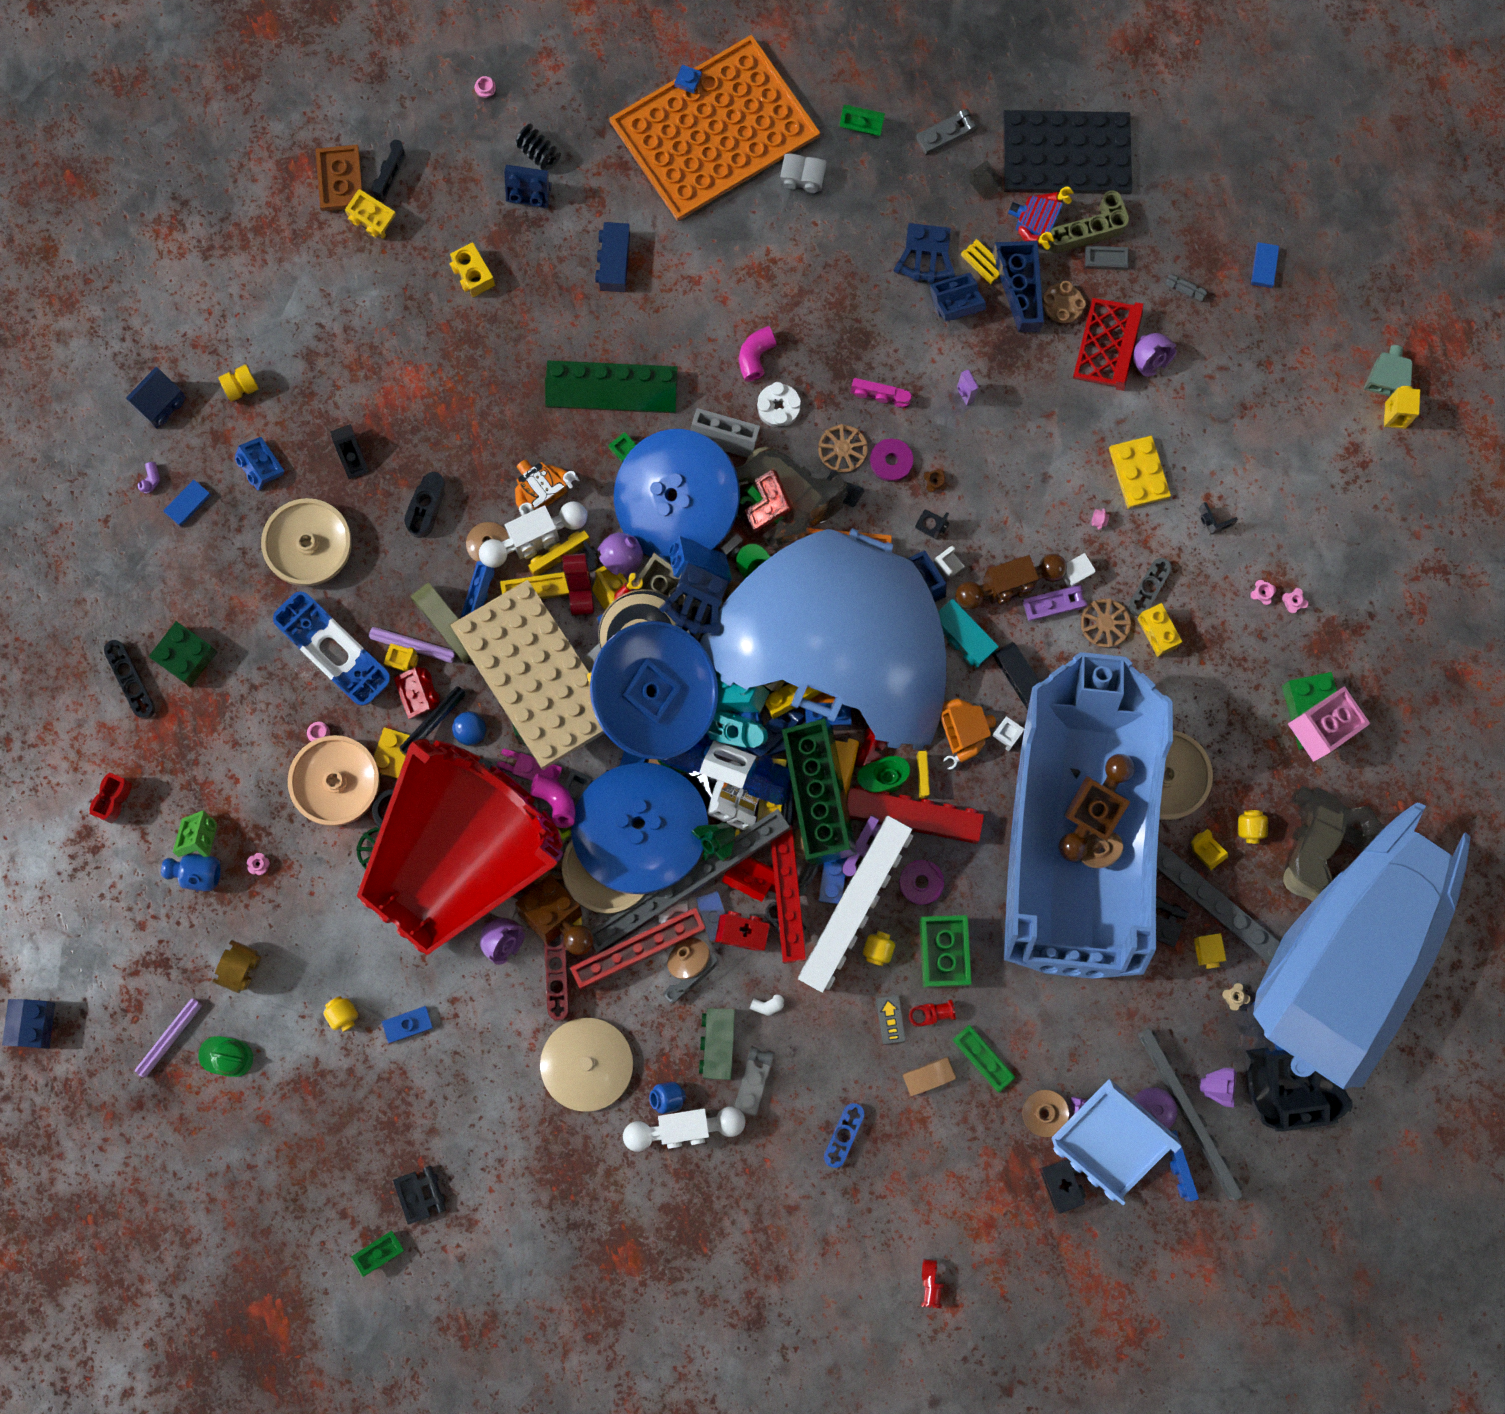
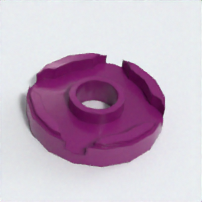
M890 438L882 440L871 451V470L883 481H900L912 469L914 460L912 450L899 439ZM888 456H895L898 462L895 465H889L885 459Z
M915 860L907 864L899 878V889L903 897L916 905H928L936 901L942 894L944 887V876L940 868L930 861ZM923 876L927 879L928 885L926 888L921 889L916 886L915 880L917 877Z

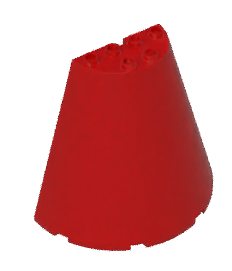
M427 739L413 741L408 748L357 897L365 907L375 911L383 922L394 923L397 926V933L412 942L419 952L428 955L553 868L562 857L563 852L560 849L563 846V842L557 827L547 812L544 810L540 813L537 810L538 808L533 805L536 801L534 797L496 766H492L491 769L487 768L484 763H479L481 757L461 747L439 740L429 744L430 742Z

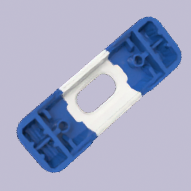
M301 591L294 593L275 611L273 615L274 624L357 705H368L388 686L390 675L387 670L307 593ZM325 638H333L347 651L349 657L345 664L337 666L321 652L320 643Z

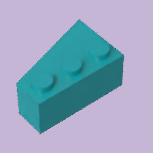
M715 670L718 683L716 712H761L770 693L763 685L750 687L748 690L734 682L729 686L721 681L722 674Z

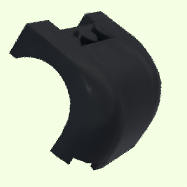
M1268 1047L1245 1050L1246 1082L1249 1097L1257 1116L1266 1127L1272 1128L1276 1132L1327 1126L1339 1123L1338 1119L1345 1116L1348 1111L1351 1112L1353 1101L1345 1089H1342L1317 1071L1306 1077L1296 1075L1291 1069V1061L1294 1056L1287 1051L1270 1052Z

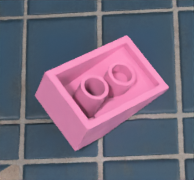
M1345 686L1288 723L1313 762L1332 752L1370 724Z

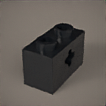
M1068 1159L1039 1168L1056 1214L1085 1205L1083 1200L1086 1198L1085 1191L1081 1184H1077L1075 1176L1078 1173ZM1061 1179L1069 1182L1066 1192L1064 1189H1059V1185L1062 1184Z

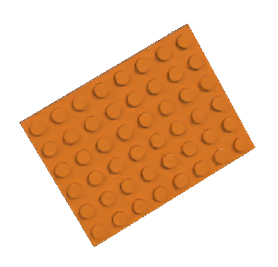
M752 34L693 68L702 72V77L694 94L674 87L675 80L609 118V122L677 222L784 159L785 154H792L820 137V131Z

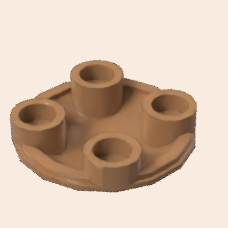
M1063 281L1050 286L1045 291L1042 299L1043 309L1052 320L1060 323H1070L1077 320L1086 305L1081 292L1069 281Z

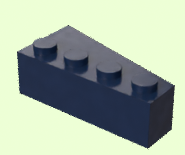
M1038 241L995 242L992 254L1018 332H1040L1044 319Z

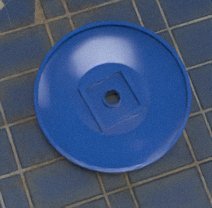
M686 429L660 431L639 442L624 459L618 471L614 487L615 512L623 532L634 536L638 540L644 554L652 557L656 553L663 555L669 560V548L673 542L677 541L679 536L697 542L710 550L715 549L730 532L740 503L739 480L729 456L709 437ZM671 489L677 491V498L674 501H670L668 498V493Z
M647 621L636 623L620 630L605 643L597 655L591 672L590 697L599 725L618 747L640 758L666 759L688 751L706 734L712 724L717 708L718 683L708 654L692 635L669 623ZM648 685H651L655 690L652 698L646 693Z
M630 763L605 772L595 779L583 792L575 807V820L571 826L572 842L580 863L600 884L627 894L654 893L676 884L696 866L704 849L701 839L696 838L692 834V830L697 826L708 825V816L699 792L683 775L659 764ZM637 819H642L645 821V825L641 829H635L632 826L633 822Z

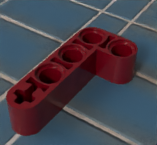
M586 554L562 555L564 575L569 590L571 615L594 614L591 577Z
M561 933L559 935L561 937V944L558 947H552L544 942L547 1012L555 1021H564L570 1012L567 952L569 951L564 945V934ZM555 958L562 960L563 964L559 970L551 969V961ZM556 981H561L564 985L560 993L552 992V984ZM552 997L565 998V1000H560V1007L565 1010L560 1013L559 1017L553 1012V1009L557 1008V1001H552Z

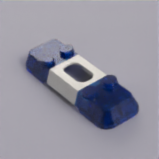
M705 734L688 751L675 757L660 759L663 763L689 773L696 771L747 790L749 795L777 805L785 804L793 790L789 768L774 763L770 756L762 755L757 757L711 740L708 734ZM714 754L742 763L745 766H736L717 759Z

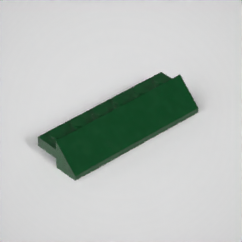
M547 360L545 407L676 414L678 366Z

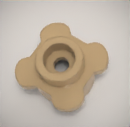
M1240 983L1234 984L1232 989L1223 991V998L1226 999L1231 1010L1236 1011L1242 1004L1250 1002V996L1245 994L1243 985Z

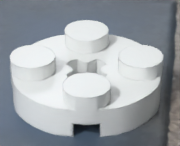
M775 382L766 387L758 397L757 409L759 416L769 426H788L797 419L800 413L801 400L792 387ZM774 402H783L784 408L774 409Z

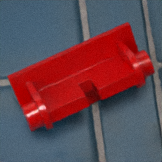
M870 727L865 732V741L862 747L857 751L854 766H865L878 761L881 754L877 753L875 749L883 751L886 746V741L875 740V735Z

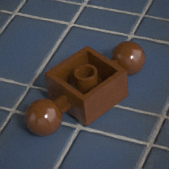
M1048 554L1041 559L1039 566L1034 567L1030 555L988 568L983 578L984 584L982 585L972 581L962 583L956 590L955 598L958 605L967 610L979 607L984 597L989 596L991 604L997 602L999 605L1011 601L1012 597L1019 596V598L1030 595L1041 578L1049 582L1061 580L1067 572V564L1062 556Z
M1115 754L1108 759L1105 766L1107 778L1103 784L1089 776H1086L1064 813L1067 819L1078 824L1074 832L1065 834L1059 841V853L1065 860L1076 862L1085 857L1088 850L1086 838L1090 832L1106 841L1109 839L1130 804L1127 798L1115 792L1119 783L1129 781L1134 775L1135 765L1129 756Z
M551 874L537 885L531 882L518 891L524 892L525 895L515 902L517 913L547 945L563 933L564 945L572 954L582 955L591 949L594 941L592 932L583 925H573L582 916L580 904Z

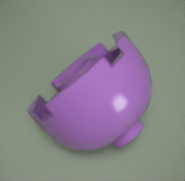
M1160 333L1143 335L1136 342L1133 351V361L1143 376H1153L1156 374L1154 371L1156 368L1162 365L1164 369L1169 365L1177 353V350L1174 348L1177 346L1169 337Z
M618 532L609 535L598 547V551L601 553L600 561L615 575L622 573L625 574L624 577H629L631 573H635L643 559V551L638 540L626 533Z
M502 917L485 924L480 936V947L484 955L497 965L509 961L506 957L511 952L512 955H515L524 941L525 933L522 932L523 926L512 919Z
M1157 1087L1145 1088L1133 1097L1137 1103L1168 1129L1175 1123L1178 1114L1177 1104L1167 1091Z

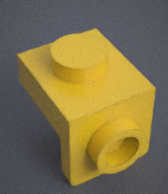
M390 643L383 664L386 667L406 672L416 667L419 656L412 647L408 649Z
M1209 829L1203 833H1198L1191 842L1193 853L1210 870L1228 857V852L1212 838V833Z

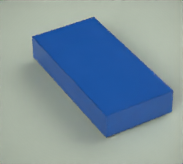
M1257 243L1251 285L1268 288L1274 286L1279 251L1278 245Z
M193 480L163 511L181 527L207 501L211 494Z

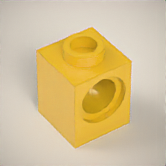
M1221 933L1194 939L1199 966L1206 965L1207 969L1220 967L1221 962L1226 961Z

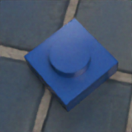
M682 65L674 82V87L694 94L702 77V72Z

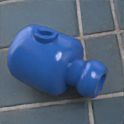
M196 853L184 855L180 862L173 858H166L162 862L161 876L168 880L178 878L179 886L183 889L196 890V892H210L217 887L219 882L220 861L214 856L203 857L201 854Z

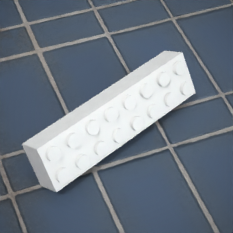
M886 816L798 976L800 981L822 993L824 989L829 990L835 980V977L832 976L835 969L840 970L846 960V956H844L846 949H852L858 938L855 936L858 927L863 929L869 918L866 915L869 907L874 909L880 898L876 894L880 887L885 888L891 878L888 873L891 867L896 868L902 858V855L899 854L902 847L907 848L913 838V835L910 834L911 828Z

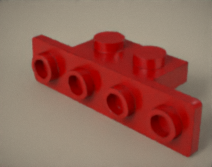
M750 856L726 871L722 882L760 902L764 900L769 890L776 893L773 868Z

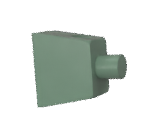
M1392 345L1389 353H1381L1375 361L1365 383L1364 390L1390 397L1398 387L1411 386L1412 361L1402 357L1403 347Z

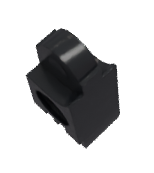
M429 472L426 476H423L405 514L404 522L406 528L416 538L426 537L433 529L446 486L443 477L438 472ZM424 499L432 500L428 506L421 505ZM422 521L421 528H416V523Z

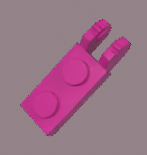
M857 378L853 379L850 393L858 398L871 397L880 403L893 402L895 407L898 408L909 406L912 398L911 393L907 390L904 391V389Z
M504 748L501 754L508 758L516 759L515 767L505 762H497L496 765L500 769L511 772L514 776L533 782L536 774L558 781L563 769L553 764L542 770L534 757L523 753L518 754Z

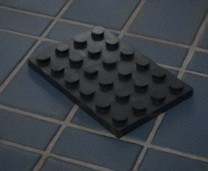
M1004 110V192L1054 193L1060 192L1064 187H1070L1076 194H1105L1108 191H1116L1119 194H1131L1130 112Z

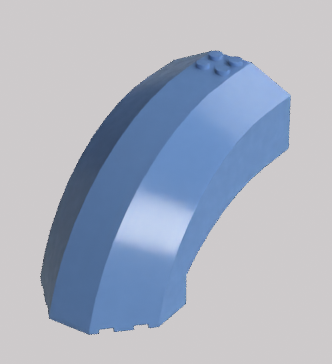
M1080 652L1073 657V660L1059 667L1047 679L1037 683L1032 688L1021 748L1012 820L1007 881L1004 960L1045 974L1091 979L1144 974L1156 951L1158 831L1165 762L1173 743V701L1167 695L1163 696L1155 688L1156 685L1144 673L1140 674L1132 666L1133 663L1127 657ZM1115 754L1129 756L1135 765L1134 775L1129 781L1119 783L1115 789V792L1130 801V804L1113 832L1120 836L1123 842L1121 857L1114 864L1104 868L1089 867L1081 860L1076 862L1065 860L1059 853V841L1065 834L1074 832L1078 824L1067 819L1064 813L1086 776H1089L1103 784L1107 778L1105 766L1108 759ZM1070 768L1078 769L1079 771H1081L1077 779L1074 777Z

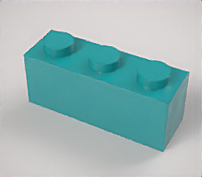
M953 598L938 611L943 634L948 638V644L954 650L958 649L964 655L963 659L969 666H974L977 669L997 651L999 646Z

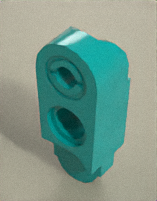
M726 711L715 712L712 724L706 732L707 738L745 748L759 747L768 739L767 730L762 724ZM735 727L738 728V734L735 731Z

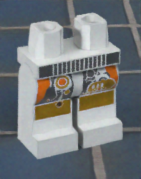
M735 761L728 762L736 766H741L740 763ZM754 770L753 773H748L743 789L717 780L707 815L723 822L727 821L726 823L742 830H746L755 824V809L763 784L759 783L760 772Z

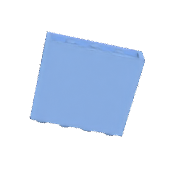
M1108 1079L1052 1137L1053 1149L1061 1158H1068L1076 1171L1079 1173L1083 1171L1088 1175V1180L1095 1187L1101 1186L1110 1200L1113 1202L1117 1200L1122 1205L1125 1204L1123 1196L1170 1149L1176 1153L1182 1147L1174 1133L1111 1079Z

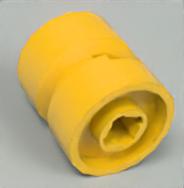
M247 364L236 368L234 374L227 372L218 377L230 402L242 398L244 392L250 394L259 390Z

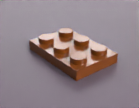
M356 144L316 148L321 211L346 209L358 189L363 191L359 146Z

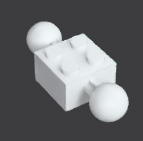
M572 501L564 504L559 515L551 519L544 505L504 524L509 539L503 542L496 539L485 541L479 549V558L484 565L491 568L501 566L506 561L507 554L515 550L520 559H529L535 556L537 551L543 548L546 550L557 544L556 542L560 541L557 530L564 527L571 530L583 527L588 517L587 510L581 503Z
M725 1107L719 1111L716 1117L706 1118L705 1109L658 1116L659 1126L649 1127L641 1121L630 1123L623 1132V1141L628 1149L635 1152L646 1150L652 1141L658 1140L662 1141V1145L667 1144L668 1149L681 1147L683 1141L689 1140L691 1145L705 1143V1138L709 1137V1132L719 1131L727 1137L739 1135L745 1127V1116L736 1107Z

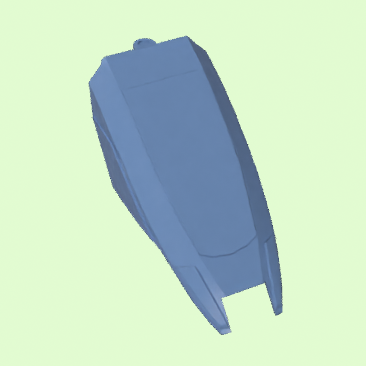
M1415 803L1390 822L1344 872H1341L1307 907L1283 936L1256 992L1253 1015L1264 1029L1265 1037L1294 1056L1291 1061V1069L1300 1077L1310 1076L1314 1071H1317L1342 1089L1363 1087L1403 1023L1436 960L1461 893L1467 868L1471 837L1465 832L1453 856H1451L1424 836L1414 832L1426 807L1423 804Z

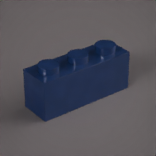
M604 222L603 230H599V243H602V249L597 251V263H600V270H596L595 283H599L600 291L626 292L630 224Z

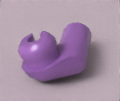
M156 462L145 464L148 476L145 480L138 483V489L141 492H152L160 482Z

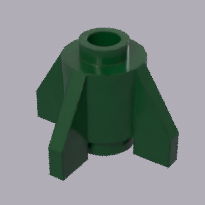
M720 823L716 825H701L692 830V834L699 840L701 839L702 847L705 850L702 859L705 862L714 855L722 862L730 858L735 842V831L732 826Z

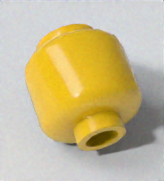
M1245 810L1244 814L1239 816L1238 835L1246 839V843H1260V839L1268 836V817L1263 815L1262 811Z
M877 931L876 935H868L863 949V955L867 957L866 961L879 966H883L884 963L891 961L896 944L890 940V934Z
M339 996L325 1005L326 1009L323 1014L332 1030L342 1029L343 1032H346L355 1026L354 1021L358 1018V1012L349 998L342 999Z

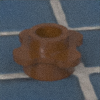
M938 469L924 473L923 478L927 482L926 490L932 493L934 490H945L947 488L945 472Z

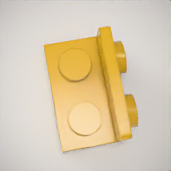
M358 189L345 209L349 216L348 220L356 226L361 224L367 228L366 231L375 238L380 236L383 239L386 236L385 230L396 215L395 211Z

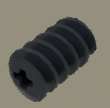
M531 123L527 124L517 135L516 147L521 149L529 159L533 160L534 164L539 166L541 170L548 171L559 161L561 153L555 154L557 147H550L551 141L547 140L544 142L545 136H538L539 130L534 129L532 131L533 125Z

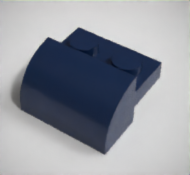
M971 273L930 284L935 309L938 316L943 317L945 322L986 310V302L979 293L978 284Z

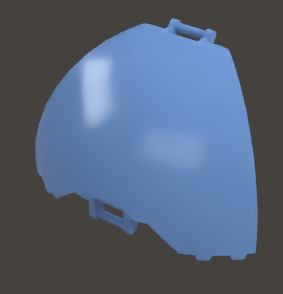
M854 528L851 529L849 536L835 530L826 529L795 541L778 551L754 570L728 597L718 611L719 635L711 636L710 633H704L700 644L708 654L714 669L722 674L721 681L729 686L734 682L748 690L750 687L784 680L798 687L791 706L796 708L800 706L826 716L827 720L833 722L842 704L857 708L861 711L873 731L875 740L889 742L888 747L899 748L901 744H913V750H922L925 745L931 744L943 708L946 687V650L939 613L932 594L919 570L912 561L892 553V543H883L858 533V530ZM807 686L834 696L835 699L831 708L802 698Z

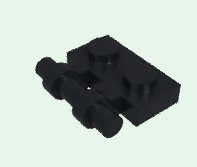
M1156 895V913L1158 909L1170 913L1168 919L1156 915V941L1174 948L1183 928L1182 925L1175 923L1176 918L1179 917L1186 920L1189 912L1181 909L1180 905H1172L1162 901V898Z
M432 1166L423 1168L425 1175L423 1179L419 1180L415 1171L393 1180L408 1225L430 1217L431 1214L428 1208L435 1205L437 1213L446 1211L444 1204L446 1200L444 1194L440 1192L437 1183L439 1179L437 1174H434ZM425 1185L429 1186L432 1198L428 1200L425 1199L422 1187Z

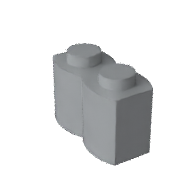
M785 154L780 184L788 189L801 187L809 193L822 191L827 161L818 158H806L796 154Z

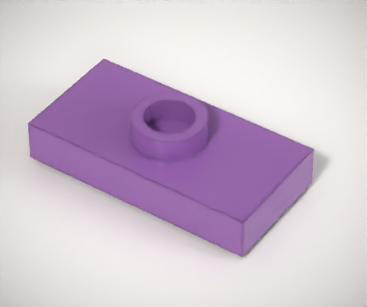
M970 370L961 372L957 389L966 406L974 402L978 390V385Z

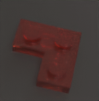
M773 469L755 480L763 500L745 510L753 530L756 531L793 510L779 475Z

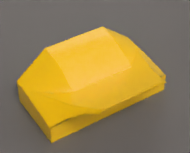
M603 566L595 571L596 580L592 591L603 609H607L614 601L615 593L627 580L622 573L615 575Z

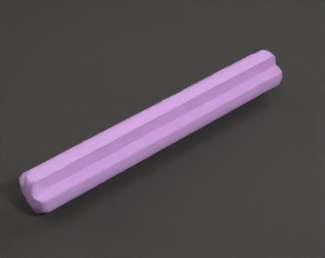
M372 627L369 637L372 640L389 645L392 643L408 649L412 647L419 654L449 663L454 661V650L376 627Z
M190 999L137 1066L135 1072L139 1076L144 1078L148 1076L200 1010L202 1004L197 999Z

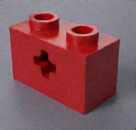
M728 911V914L720 915L715 942L753 951H765L770 924L762 922L763 918L749 916V919L741 917V913ZM740 927H742L743 930H746L745 934L739 931Z

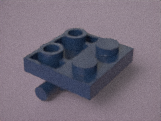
M506 164L504 170L506 202L548 208L549 191L552 189V182H549V171Z

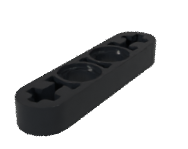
M118 640L107 642L104 646V654L133 713L141 719L151 718L155 713V705L126 647ZM116 646L117 648H120L117 650L119 656L122 658L121 660H118L117 657L113 653H111L113 651L112 647ZM124 664H128L130 666L129 674L121 676L119 668ZM134 683L139 684L140 691L135 695H130L128 691L130 685ZM138 699H141L143 704L149 706L146 708V713L139 711L141 705L137 701Z

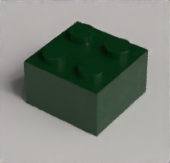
M175 621L148 657L184 684L191 687L218 652L211 645Z

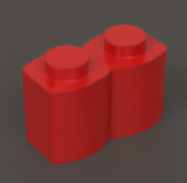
M109 772L100 784L99 794L91 802L89 814L110 824L114 823L121 813L122 803L131 792L132 783Z

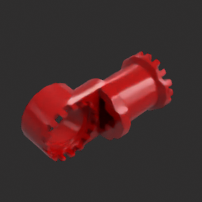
M950 999L947 1003L936 1005L929 1003L916 1006L908 1014L909 1022L915 1027L936 1024L939 1020H956V1012L953 1010L955 1009L953 1007L954 1003ZM921 1010L924 1012L925 1020L922 1023L914 1021V1011Z
M923 1259L922 1281L925 1293L924 1302L921 1303V1306L928 1307L929 1305V1308L932 1306V1308L942 1309L940 1301L941 1289L944 1288V1284L935 1283L937 1260Z

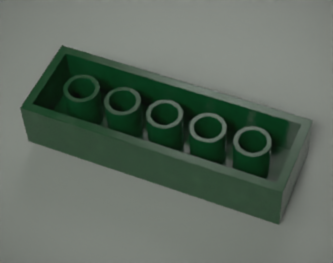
M824 718L782 729L806 860L812 865H817L857 855L832 725Z

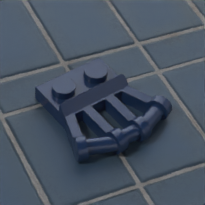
M908 223L905 251L893 272L897 274L900 272L915 282L926 280L932 284L935 281L955 277V272L948 255L951 228ZM910 253H916L914 270L904 265ZM922 254L931 255L929 272L920 271ZM936 256H942L945 270L935 272Z
M687 563L676 590L659 607V610L662 613L665 612L675 622L676 626L680 628L683 626L693 634L710 633L711 636H718L720 631L718 607L722 602L721 600L729 581ZM681 594L686 595L678 613L671 605ZM692 599L700 602L693 621L686 618ZM706 606H709L710 624H701Z

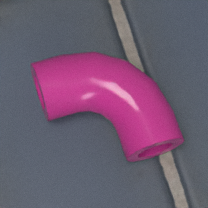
M770 326L759 329L748 336L741 346L738 360L741 373L746 382L754 381L764 375L765 372L760 362V356L764 351L777 346Z
M536 774L531 785L530 795L541 798L551 805L553 811L552 821L555 826L560 828L571 827L575 820V805L569 791L560 782L547 776Z

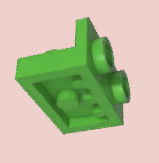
M204 810L183 818L173 853L179 858L197 850L203 857L210 856L217 828L215 820Z

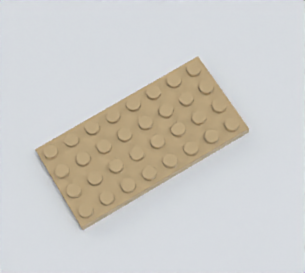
M528 580L450 625L542 770L605 733L593 711L590 684L587 678L588 670Z

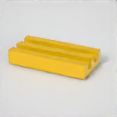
M976 239L972 245L970 244L966 250L961 252V256L988 283L992 284L1000 277L999 271L995 268L996 262L993 254L979 240ZM975 248H977L990 262H988ZM971 252L994 275L991 276L969 253Z
M918 751L916 756L919 799H927L930 795L928 754L926 751Z

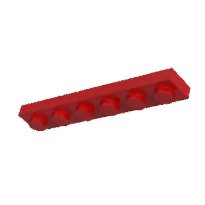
M792 825L790 826L791 830L771 842L782 960L784 964L807 961Z

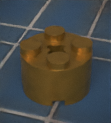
M231 940L229 944L232 945L230 951L225 949L214 973L219 975L218 979L213 978L212 983L240 993L241 990L246 991L252 980L248 976L252 969H257L261 956L258 955V950Z

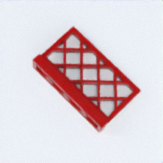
M1092 298L1073 379L1115 386L1116 390L1125 391L1133 351L1143 316L1144 303L1135 302V305ZM1095 306H1104L1108 312L1098 317L1094 312ZM1119 310L1129 311L1128 317L1119 321L1114 313ZM1112 316L1116 324L1106 329L1101 321ZM1098 323L1103 332L1093 337L1090 328ZM1120 327L1124 333L1123 337L1115 341L1110 332ZM1107 335L1112 343L1102 349L1097 340ZM1094 343L1099 351L1089 357L1085 352V347ZM1115 347L1119 355L1110 361L1105 352ZM1102 355L1107 363L1097 369L1092 360ZM1087 363L1094 370L1088 375L1079 373L1080 367ZM1110 366L1114 372L1113 379L1103 378L1100 372Z

